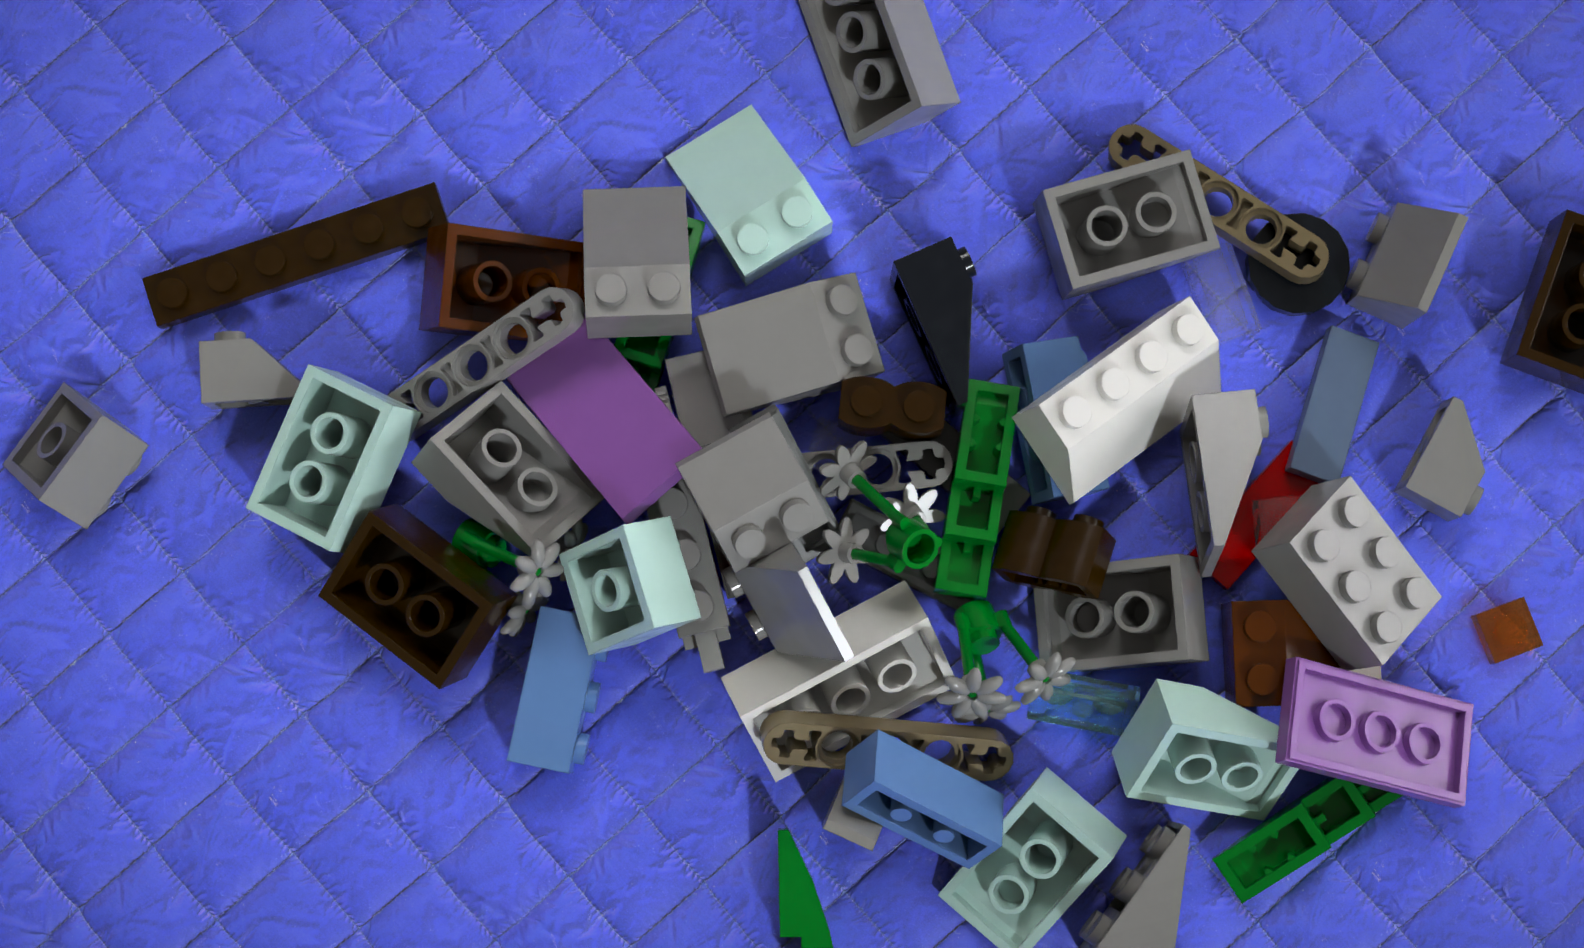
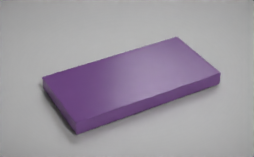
M585 318L576 332L507 378V381L620 518L627 524L637 519L682 479L675 463L702 449L699 443L608 338L588 339Z
M1292 657L1286 659L1275 763L1452 808L1463 807L1466 801L1474 704L1304 658Z

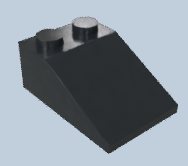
M949 237L893 261L890 282L936 385L947 392L946 407L951 418L961 415L968 402L972 277L976 276V270L967 249L964 246L957 249L952 237Z

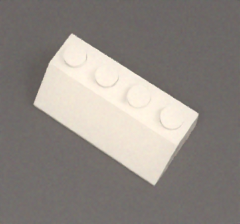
M1189 296L1158 311L1012 416V419L1069 505L1075 503L1181 424L1191 395L1221 392L1219 339Z
M905 580L834 617L855 656L848 661L778 653L776 649H773L721 677L742 722L775 782L804 768V766L774 763L766 756L760 740V727L768 715L776 711L793 710L896 719L934 699L939 694L950 690L945 683V677L954 676L953 671L928 616ZM784 730L783 736L776 738L777 744H785L787 738L793 736L792 730ZM812 731L809 732L810 741H805V742H806V745H807V748H811V747H812V743H811V732H812ZM833 732L824 739L822 747L828 751H836L849 743L850 736L844 732Z

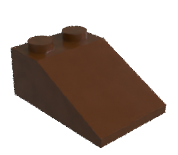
M445 223L428 228L419 330L474 337L523 302L548 287L566 288L576 292L582 298L585 306L583 242L454 223ZM554 302L556 310L553 314L545 319H534L540 325L547 320L563 321L560 312L566 308L565 303ZM520 324L513 326L509 331L508 340L528 341L525 328Z
M1289 600L1230 601L1221 604L1225 699L1241 707L1281 706L1286 659L1292 657H1300L1341 668ZM1381 666L1348 670L1382 679Z

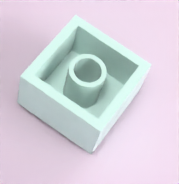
M671 516L623 524L559 554L588 655L636 645L701 618Z

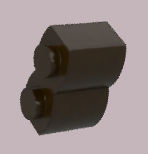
M859 376L842 381L837 427L857 436L870 437L890 432L894 436L908 441H930L940 437L943 431L947 392L934 384L926 382H906L894 387L887 381L875 377Z
M1031 505L1027 507L1026 511H1009L992 569L1004 580L1038 589H1051L1082 598L1098 599L1116 540L1104 528V523L1097 518L1075 514L1073 520L1057 519V514L1053 511Z

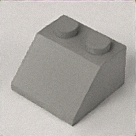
M1399 202L1386 215L1379 212L1366 236V241L1373 243L1365 261L1359 258L1348 276L1345 286L1353 290L1346 304L1401 329L1426 314L1469 217L1460 213Z
M63 382L2 465L39 501L87 530L94 519L106 511L111 502V496L125 477L132 474L138 468L142 455L149 445L124 424Z
M769 412L675 463L717 544L735 573L829 522L808 478Z

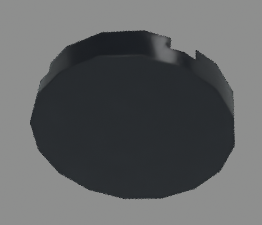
M1306 213L1285 214L1286 217L1314 233L1325 242L1329 250V261L1323 275L1317 281L1310 284H1297L1247 254L1245 259L1247 281L1252 291L1255 290L1257 296L1263 300L1262 303L1269 309L1288 316L1311 315L1330 305L1344 289L1350 271L1348 248L1339 232L1324 219ZM1270 222L1267 223L1252 241L1257 244L1270 242L1275 237L1273 225ZM1284 233L1279 248L1272 254L1280 257L1285 248L1297 257L1294 264L1297 268L1302 270L1307 264L1316 267L1317 265L1312 261L1314 252L1306 248L1300 254L1290 249L1287 245L1292 236Z

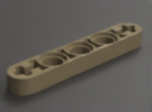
M1127 124L1118 128L1112 134L1108 146V159L1115 170L1146 162L1137 155H1132L1128 160L1122 158L1123 148L1120 143L1130 145L1134 140L1141 143L1140 153L1149 160H1153L1155 152L1160 153V157L1182 151L1144 127L1136 124ZM1193 158L1204 196L1212 192H1221L1226 194L1232 203V208L1226 215H1211L1218 236L1294 283L1310 284L1317 281L1323 275L1329 261V250L1321 238ZM1255 219L1267 220L1275 229V237L1268 243L1257 244L1248 238L1246 226ZM1284 233L1292 236L1287 245L1290 249L1300 254L1306 248L1314 252L1312 261L1317 265L1316 267L1307 264L1302 270L1294 265L1297 257L1285 248L1280 257L1272 254L1279 248Z
M781 710L768 715L760 727V740L766 756L774 763L782 765L845 770L846 753L878 729L899 738L902 742L923 753L932 742L938 740L949 742L951 744L949 753L937 760L978 781L997 780L1003 777L1013 764V753L1004 734L990 727ZM784 730H792L793 736L788 737L785 744H777L776 738H781ZM812 731V732H811V743H812V747H811V748H807V745H806V742H805V741H810L809 732ZM833 732L847 733L850 736V740L843 749L832 752L822 747L824 739ZM963 744H966L968 751H963ZM989 747H995L997 753L989 754L987 761L980 760L978 755H985Z

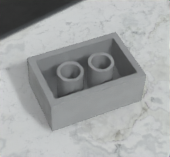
M1351 476L1311 485L1251 551L1341 669L1345 670L1384 665L1442 598Z

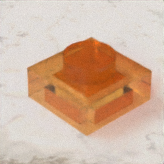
M1524 597L1516 598L1471 616L1490 664L1499 663L1543 646Z

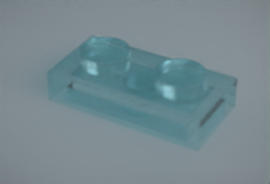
M1066 673L1071 678L1070 683L1062 687L1053 686V695L1049 701H1044L1039 696L1036 700L1027 704L1026 719L1121 737L1138 709L1140 687Z

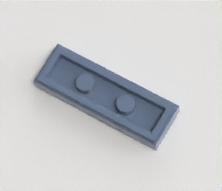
M1333 325L1326 329L1285 467L1286 472L1317 483L1341 478L1379 342Z

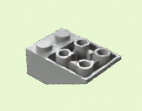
M1168 821L1164 827L1157 824L1149 832L1140 846V850L1145 853L1134 870L1126 867L1120 873L1109 890V893L1115 896L1104 913L1095 910L1081 928L1079 936L1084 941L1079 948H1175L1190 828L1184 824Z

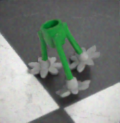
M864 440L856 443L850 452L843 445L837 446L835 450L837 463H825L820 466V473L828 477L820 486V493L827 495L836 489L837 498L842 501L847 497L850 488L860 490L888 517L881 522L880 529L886 532V545L890 553L883 554L864 550L862 545L869 536V530L862 528L853 533L852 521L849 517L843 518L839 525L838 534L830 529L823 530V539L832 549L821 552L816 558L819 564H831L828 571V580L831 584L837 583L843 573L850 582L857 583L859 579L858 563H873L887 566L896 573H901L906 565L912 569L924 568L935 559L938 549L943 542L942 538L930 530L926 524L940 522L946 518L943 511L930 508L938 496L936 489H930L918 498L914 485L908 482L904 486L903 502L896 498H884L868 483L863 472L877 461V457L874 455H864L867 448V442Z
M472 518L465 520L458 527L451 544L490 574L492 573L487 569V566L493 568L500 561L517 568L519 576L511 583L510 589L515 591L518 596L507 614L511 619L500 630L502 635L509 634L511 637H516L521 633L526 622L529 624L535 622L537 617L535 611H538L540 606L547 605L549 596L552 593V585L547 577L551 578L561 575L560 581H566L564 567L561 565L560 558L558 563L554 561L559 554L580 545L584 541L588 533V526L581 519L572 527V530H568L564 536L560 537L555 543H552L546 550L543 542L540 539H536L532 545L531 556H518L507 551L506 541Z
M974 600L965 603L955 611L953 618L959 635L964 676L961 679L954 676L945 677V683L951 691L939 694L936 700L943 705H953L951 714L958 723L973 721L974 724L979 725L985 722L988 716L993 719L1002 720L1007 716V713L1018 710L1021 707V703L1027 705L1039 696L1044 701H1049L1053 695V686L1062 687L1070 683L1071 678L1066 673L1075 665V658L1070 657L1061 661L1060 653L1055 652L1047 662L1044 659H1038L1012 626L1007 610L995 612L992 603L989 601ZM1002 633L1005 634L1028 665L1027 672L1031 677L1015 686L1017 692L1024 693L1020 700L1021 702L1012 701V695L1005 696L996 691L1002 685L1003 678L1001 676L986 679L981 655L988 654L999 646V638Z

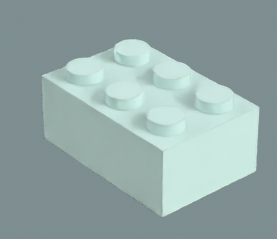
M308 364L246 508L328 551L344 553L369 511L381 507L422 412L338 371Z

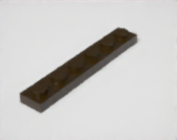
M433 182L142 278L156 325L160 329H165L426 243L428 228L449 223L438 187Z

